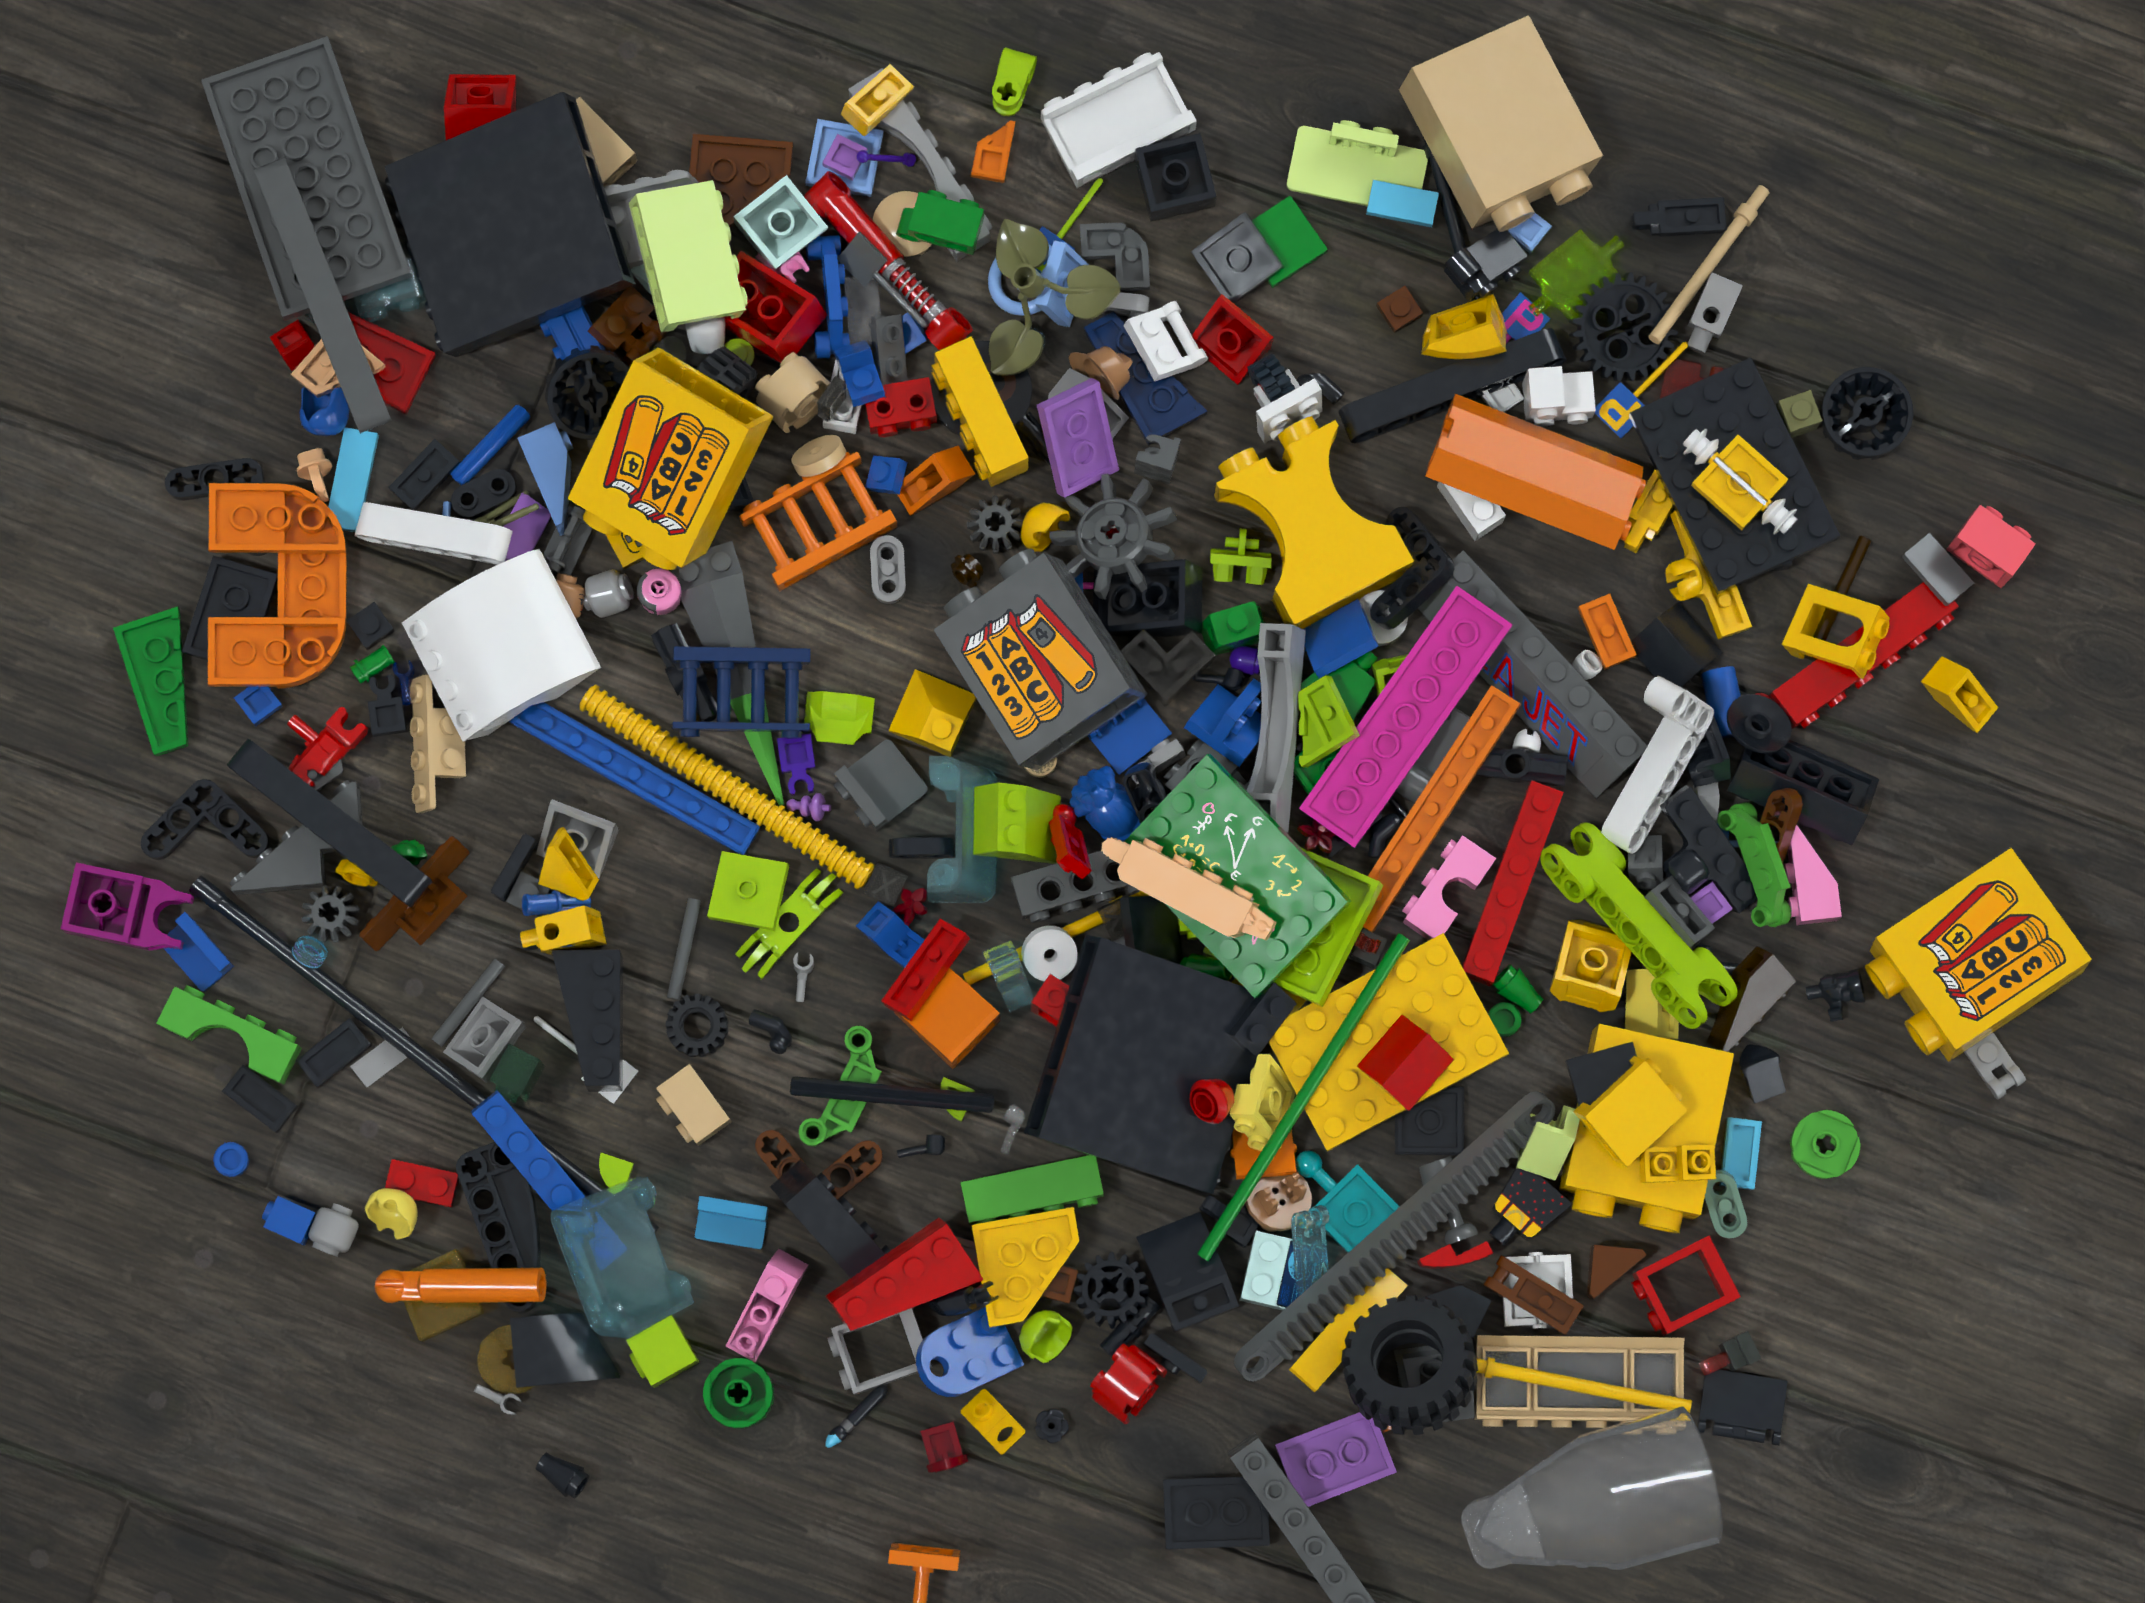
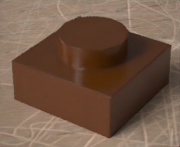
M1406 286L1401 287L1376 304L1394 333L1423 315L1422 310Z

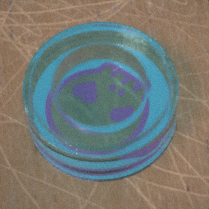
M312 936L299 937L292 947L293 957L300 964L308 968L321 967L328 955L325 945Z

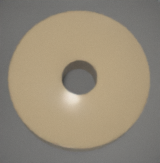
M825 435L813 439L800 447L792 456L791 461L799 476L811 477L824 473L836 466L844 458L846 449L839 436Z

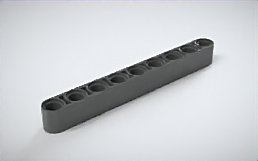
M283 157L253 169L360 434L391 422V417L286 158Z

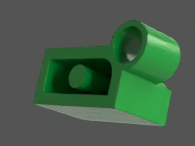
M928 190L927 193H918L914 209L903 208L896 231L898 237L912 242L923 241L974 255L984 220V209L979 208L978 203L967 199H960V202L946 199L947 195L941 192Z

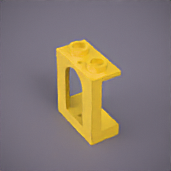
M1808 584L1782 645L1791 656L1804 659V655L1851 669L1859 678L1864 679L1867 670H1870L1874 665L1876 649L1880 640L1884 639L1888 633L1890 618L1881 606ZM1826 608L1856 617L1862 621L1864 627L1863 636L1856 644L1845 647L1813 637Z

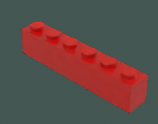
M1923 582L1884 610L1890 618L1889 630L1885 638L1880 640L1876 649L1874 665L1870 670H1867L1864 679L1859 678L1851 669L1817 659L1775 689L1769 696L1786 712L1792 729L1799 724L1806 728L1820 717L1817 711L1828 704L1832 709L1846 699L1847 696L1844 692L1853 685L1860 689L1874 678L1871 672L1880 665L1886 670L1901 658L1898 652L1907 646L1911 650L1915 649L1928 639L1925 633L1935 626L1939 631L1955 619L1952 613L1959 606L1955 601L1945 606ZM1862 626L1837 645L1848 647L1856 644L1863 636L1864 627Z
M1533 780L1528 785L1462 964L1468 979L1489 987L1494 983L1564 792Z

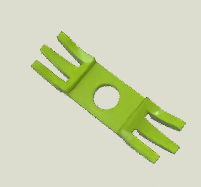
M816 868L805 878L794 893L780 906L775 931L760 928L736 952L735 955L740 959L758 940L762 942L742 967L745 973L771 950L773 954H771L757 974L761 979L765 977L772 966L784 955L785 951L843 894L838 888L820 902L819 906L815 903L837 876L831 873L817 884L808 895L804 893L805 890L821 874V871ZM785 913H793L799 919V926L793 932H785L779 926L780 917Z

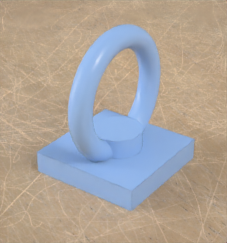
M1054 241L1052 246L1049 244L1046 259L1048 262L1041 275L1052 283L1068 288L1067 276L1069 272L1078 266L1089 264L1067 243ZM995 257L988 274V288L991 297L997 306L1005 312L1024 316L1021 302L1011 300L1002 289V273L998 268ZM1045 287L1037 298L1028 301L1030 315L1042 310L1057 325L1070 327L1074 316L1067 310L1065 305L1068 294H1061L1048 287Z

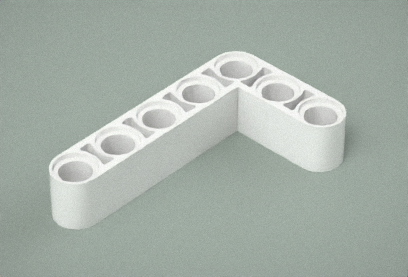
M1661 676L1655 677L1647 686L1644 693V702L1662 714L1664 718L1609 813L1601 831L1609 841L1631 854L1637 852L1644 843L1662 811L1660 805L1670 797L1710 726L1714 715V710L1711 706L1689 691Z

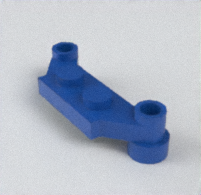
M819 235L805 246L807 261L821 260L827 313V331L814 332L816 359L830 358V354H834L833 350L850 345L849 333H843V317H848L847 296L841 297L840 284H845L844 264H838L837 256L841 254L840 236Z

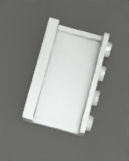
M1150 52L1145 53L1133 61L1134 65L1123 70L1121 67L1114 68L1103 76V80L1093 85L1091 82L1084 83L1073 91V95L1065 99L1059 96L1044 104V109L1041 110V121L1076 188L1134 161L1135 148L1177 139L1196 130L1197 121L1192 111L1187 110L1163 65V57L1160 52L1151 55Z

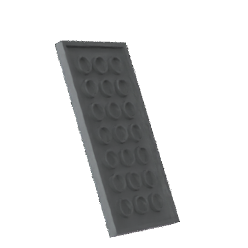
M328 36L201 80L284 321L311 312L253 170L283 157L286 158L343 301L412 277Z

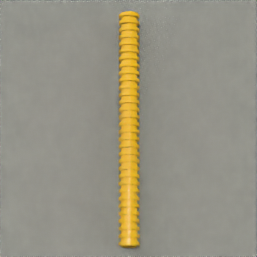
M595 684L583 696L579 710L582 712L585 710L589 711L588 715L590 717H598L597 721L599 723L606 722V727L609 729L615 728L616 734L623 733L624 739L633 740V745L638 746L640 744L642 746L641 750L644 752L649 750L651 752L650 756L660 757L659 761L661 763L666 761L670 769L677 768V773L680 775L682 773L686 774L685 778L687 780L694 779V784L697 786L703 785L704 791L708 792L711 790L713 792L712 796L715 798L721 797V802L726 803L728 801L731 803L730 807L732 809L737 807L741 815L746 813L749 820H757L756 824L758 826L765 825V830L768 832L774 831L775 837L779 838L782 836L784 838L783 842L792 843V848L797 849L799 847L802 849L801 853L803 855L808 853L812 861L817 859L820 866H828L827 870L829 872L836 871V876L839 878L845 877L846 883L850 884L853 882L855 884L854 888L857 890L862 888L874 871L873 863L867 864L864 857L858 858L856 857V852H848V847L845 845L839 846V841L836 839L831 841L829 839L830 835L820 834L821 830L819 828L815 830L811 828L812 824L810 822L803 823V818L800 816L794 817L793 811L786 812L785 806L776 805V800L772 799L769 801L767 799L768 795L765 793L760 795L758 793L759 789L749 788L750 784L748 782L743 784L740 782L741 778L739 776L732 777L731 771H723L722 765L715 766L714 760H706V755L703 753L698 755L696 753L697 749L694 747L689 749L688 743L678 742L679 738L677 736L672 738L669 731H661L660 725L654 726L652 725V720H644L643 714H635V709L632 707L627 709L626 703H618L615 696L610 698L606 690L599 691L600 687Z

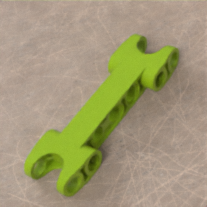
M1584 822L1572 829L1571 840L1578 855L1571 853L1568 849L1558 844H1551L1542 850L1540 855L1541 865L1554 885L1568 900L1579 903L1585 899L1655 977L1651 983L1653 995L1667 1012L1683 1026L1696 1029L1706 1022L1707 1010L1699 995L1706 997L1719 1006H1727L1736 999V984L1724 966L1706 948L1698 947L1693 951L1623 874L1626 868L1624 855L1596 826ZM1582 832L1588 836L1590 843L1583 838ZM1551 854L1556 858L1558 865L1552 860ZM1719 985H1721L1724 988L1727 996H1725L1721 992ZM1687 1008L1694 1012L1696 1019L1689 1014Z

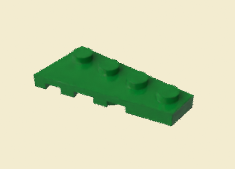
M177 606L113 628L152 751L156 757L188 746L180 608Z

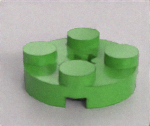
M1822 1110L1809 1114L1795 1126L1790 1140L1791 1156L1799 1168L1811 1177L1818 1179L1836 1178L1851 1169L1857 1161L1860 1153V1140L1854 1125L1846 1116L1836 1111ZM1827 1135L1831 1137L1830 1143L1834 1145V1150H1827L1825 1154L1819 1152L1820 1147L1816 1145L1817 1139L1822 1140Z

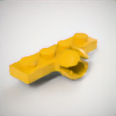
M1674 511L1670 516L1685 557L1672 562L1665 569L1667 584L1683 579V581L1677 583V587L1669 589L1671 594L1679 601H1685L1694 597L1701 598L1718 640L1750 629L1752 625L1737 586L1717 595L1677 512Z

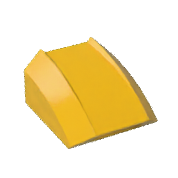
M1494 294L1431 315L1423 334L1422 355L1447 359H1473L1506 352L1507 330Z
M1568 920L1550 992L1559 1001L1571 1002L1595 1009L1598 1012L1615 1010L1622 994L1631 956L1630 949L1609 927L1584 920Z

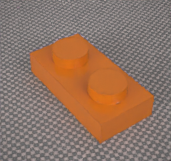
M1610 594L1578 607V611L1604 670L1636 657L1637 654Z

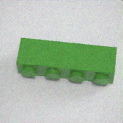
M1091 1155L961 1182L969 1225L996 1221V1219L1005 1217L1014 1218L1030 1215V1212L1038 1210L1048 1212L1064 1209V1205L1076 1202L1078 1208L1098 1204L1097 1198L1104 1196L1097 1160L1095 1156Z

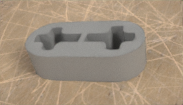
M1120 292L1102 314L1108 315L1114 312L1117 316L1135 317L1148 312L1150 298L1141 294Z

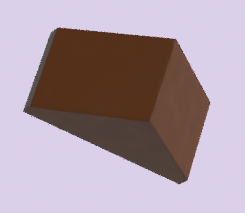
M1602 1245L1591 1246L1587 1297L1590 1300L1595 1299L1647 1254L1643 1249Z

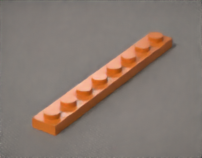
M1490 686L1369 873L1368 877L1380 881L1384 886L1363 926L1372 933L1375 931L1521 706L1519 702L1494 686Z

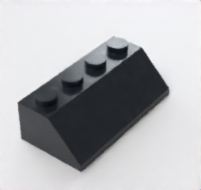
M1789 739L1784 748L1774 753H1758L1744 747L1731 778L1728 791L1735 793L1741 799L1750 800L1765 807L1773 791L1793 788L1802 798L1803 806L1798 819L1801 825L1823 832L1836 841H1843L1853 845L1868 816L1879 779Z

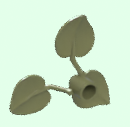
M1009 219L1003 220L996 244V261L1001 273L1011 279L1013 286L1020 292L1018 299L1022 304L1025 325L1017 320H1008L998 325L993 331L989 342L991 372L995 375H1014L1030 368L1042 353L1044 343L1042 335L1035 330H1030L1032 320L1027 302L1028 298L1039 296L1045 287L1061 294H1068L1065 300L1067 310L1076 318L1088 320L1104 313L1119 295L1121 289L1120 283L1114 275L1095 265H1082L1071 270L1067 276L1068 288L1050 282L1035 269L1040 267L1047 259L1049 251L1047 238L1038 229Z

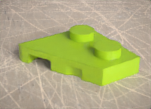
M1325 675L1298 692V706L1301 712L1299 735L1303 736V756H1299V763L1301 767L1308 768L1360 735L1332 676Z

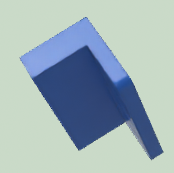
M184 912L175 920L178 925L167 934L170 938L182 940L184 942L183 949L164 948V950L200 991L206 992L229 972L234 965L192 917Z

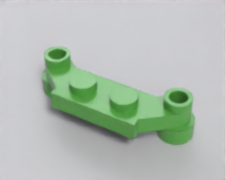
M1747 802L1735 804L1730 809L1721 811L1717 817L1718 825L1722 830H1729L1736 836L1758 899L1757 907L1751 913L1753 923L1758 927L1767 925L1777 927L1787 924L1791 918V908L1787 901L1784 900L1786 889L1791 888L1769 824L1758 822L1756 809Z
M854 1026L845 1035V1045L850 1051L851 1057L839 1080L877 1084L882 1071L875 1067L871 1051V1033L863 1026ZM857 1036L865 1039V1043L861 1047H856L852 1044L853 1039ZM830 1099L821 1118H809L802 1122L799 1127L801 1141L807 1146L815 1147L822 1144L824 1140L844 1131L852 1134L867 1102ZM817 1128L820 1131L819 1136L816 1139L808 1138L807 1132L809 1129Z

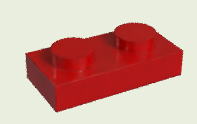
M392 1159L385 1188L404 1191L414 1200L452 1208L459 1177L454 1172Z

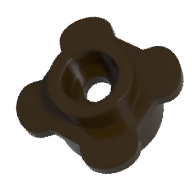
M965 554L963 557L957 555L955 557L956 562L951 564L954 577L963 585H967L970 588L976 587V581L978 582L984 573L981 564L970 554Z

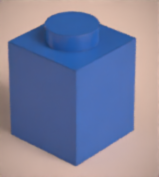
M277 1196L276 1201L270 1200L264 1210L262 1219L266 1222L263 1227L305 1246L309 1239V1230L316 1213Z

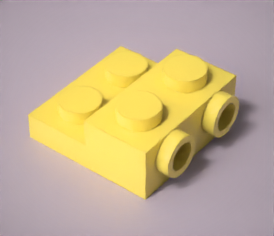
M1258 1054L1255 1067L1250 1072V1084H1237L1234 1105L1230 1110V1115L1235 1120V1130L1245 1133L1249 1138L1248 1146L1259 1151L1263 1150L1295 1097V1091L1286 1074L1270 1054Z

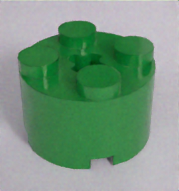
M733 1358L720 1363L710 1372L704 1383L703 1398L707 1410L716 1421L729 1428L746 1429L757 1425L766 1418L773 1405L774 1387L769 1375L761 1366L748 1359ZM738 1384H742V1389L748 1391V1397H742V1403H736V1399L730 1397V1391H735Z

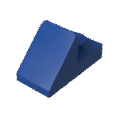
M866 340L833 350L853 407L886 397L874 364L871 347Z

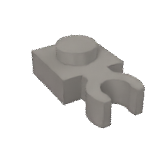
M1166 739L1151 749L1153 754L1149 755L1148 759L1143 762L1154 765L1156 768L1155 773L1157 772L1158 774L1185 757L1186 754L1177 739L1172 742ZM1132 775V779L1138 785L1139 782L1136 775Z

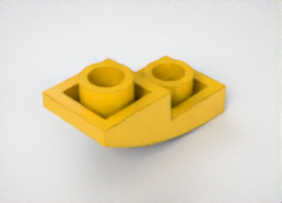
M1714 1144L1648 1147L1640 1155L1641 1183L1716 1179Z

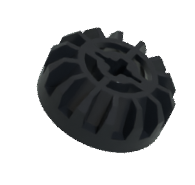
M590 345V349L582 351L578 348L572 349L571 355L563 360L559 358L555 362V369L546 377L547 388L545 392L549 411L557 425L574 437L595 440L630 369L627 362L623 361L616 352L612 350L604 351L594 345ZM592 365L603 368L609 374L611 380L603 381L595 373ZM580 367L581 374L576 377L574 386L566 387L570 374ZM589 380H591L593 387H595L593 394H591L592 403L587 395L589 392L588 388H590ZM612 386L611 392L608 396L606 387ZM575 392L582 407L572 403L566 393Z
M1875 367L1851 369L1835 379L1823 396L1819 412L1825 438L1828 437L1831 440L1836 451L1839 453L1843 451L1851 455L1852 459L1855 460L1861 458L1876 460L1889 452H1893L1907 436L1913 421V404L1904 384L1893 374ZM1855 396H1869L1859 399L1856 403L1851 399ZM1847 402L1851 410L1848 420L1842 427L1840 414L1843 405ZM1876 407L1870 418L1866 417L1855 423L1861 411L1864 413ZM1883 410H1885L1886 425L1880 434L1875 426L1881 420ZM1856 431L1860 433L1871 431L1875 438L1858 440L1850 435Z

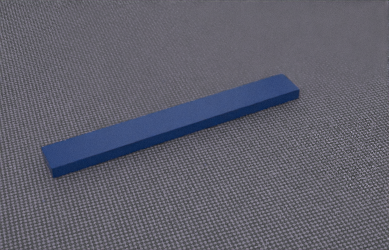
M544 702L529 706L509 720L512 725L737 854H746L761 828L754 822Z

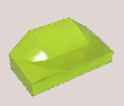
M827 691L807 692L804 723H810V729L818 742L854 745L863 734H872L875 698Z

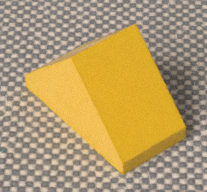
M561 827L557 830L547 847L538 884L558 890L563 894L582 901L587 900L599 879L566 829Z

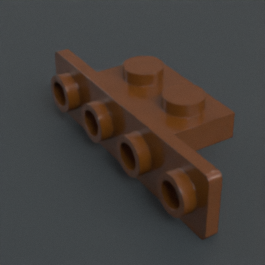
M451 836L419 868L432 882L412 908L393 895L388 904L366 924V927L360 932L359 936L377 952L401 928L421 946L467 897L448 876L469 855V851L454 836Z

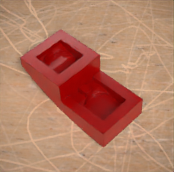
M1486 1241L1456 1256L1449 1244L1419 1259L1417 1262L1421 1268H1452L1479 1261L1492 1255L1493 1252Z

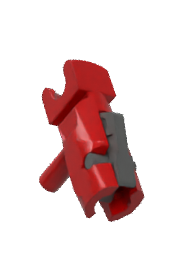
M340 707L326 722L325 728L319 734L297 715H294L287 723L291 729L306 741V749L301 755L297 754L288 769L316 791L321 790L343 774L341 759L351 749L354 750L368 733V728L363 723H359L352 730H345L343 728V724L348 719V713L344 707Z

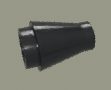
M547 1452L536 1465V1470L564 1497L569 1495L572 1498H576L583 1491L589 1480V1475L584 1472V1467L554 1457Z

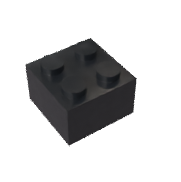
M1201 133L1135 148L1134 159L1150 222L1215 207L1217 196Z

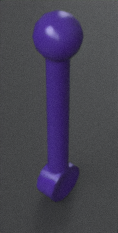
M861 150L856 155V159L860 163H866L868 160L900 162L905 166L912 167L916 162L915 155L911 153L895 156L868 154L867 151Z

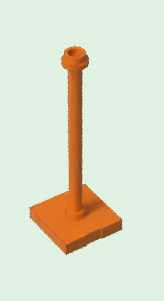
M892 1543L889 1550L888 1564L913 1566L912 1570L916 1571L913 1603H927L930 1573H934V1569L958 1571L961 1550Z

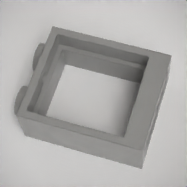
M912 1308L850 1331L845 1324L831 1328L833 1336L827 1339L833 1357L841 1356L845 1369L839 1370V1374L845 1390L852 1388L853 1394L857 1395L918 1373L915 1363L859 1383L843 1337L845 1334L900 1315L916 1361L917 1350L923 1339Z

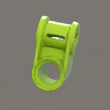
M1004 48L992 87V103L998 114L1012 116L1019 112L1028 85H1030L1034 75L1037 56ZM1007 93L1012 94L1007 101L1002 100V97H1005Z

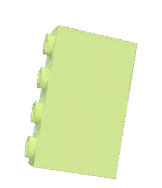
M714 181L636 194L629 202V207L660 331H671L681 324L724 316H731V319L738 318L746 310L747 294L744 287L739 285L737 274H739V262L736 255L731 253L729 245L731 231L728 223L723 221L721 213L723 199L720 191L715 189Z

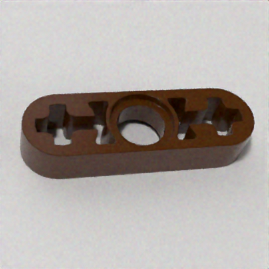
M1793 788L1773 791L1767 800L1760 821L1761 824L1768 823L1769 827L1774 825L1778 828L1780 839L1775 844L1782 864L1803 806L1800 794Z

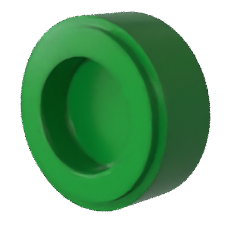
M1498 1003L1488 1012L1493 1025L1502 1038L1515 1034L1521 1025V1014L1510 1003Z

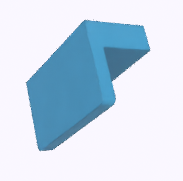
M699 1196L697 1207L699 1213L695 1230L696 1239L762 1249L769 1212L768 1207Z

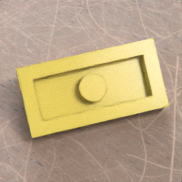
M1647 969L1628 970L1626 977L1625 1029L1677 1040L1679 1022L1667 1012L1652 993L1651 983L1655 977Z

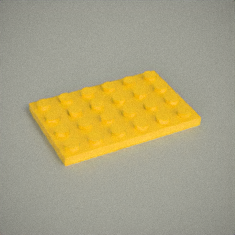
M1444 933L1399 957L1306 1105L1305 1111L1327 1152L1406 1110L1357 1067L1401 1014L1428 1033L1454 1059L1417 1103L1509 1055L1507 1048ZM1375 970L1330 993L1323 1007L1311 1003L1287 1016L1269 1040V1044L1296 1095Z

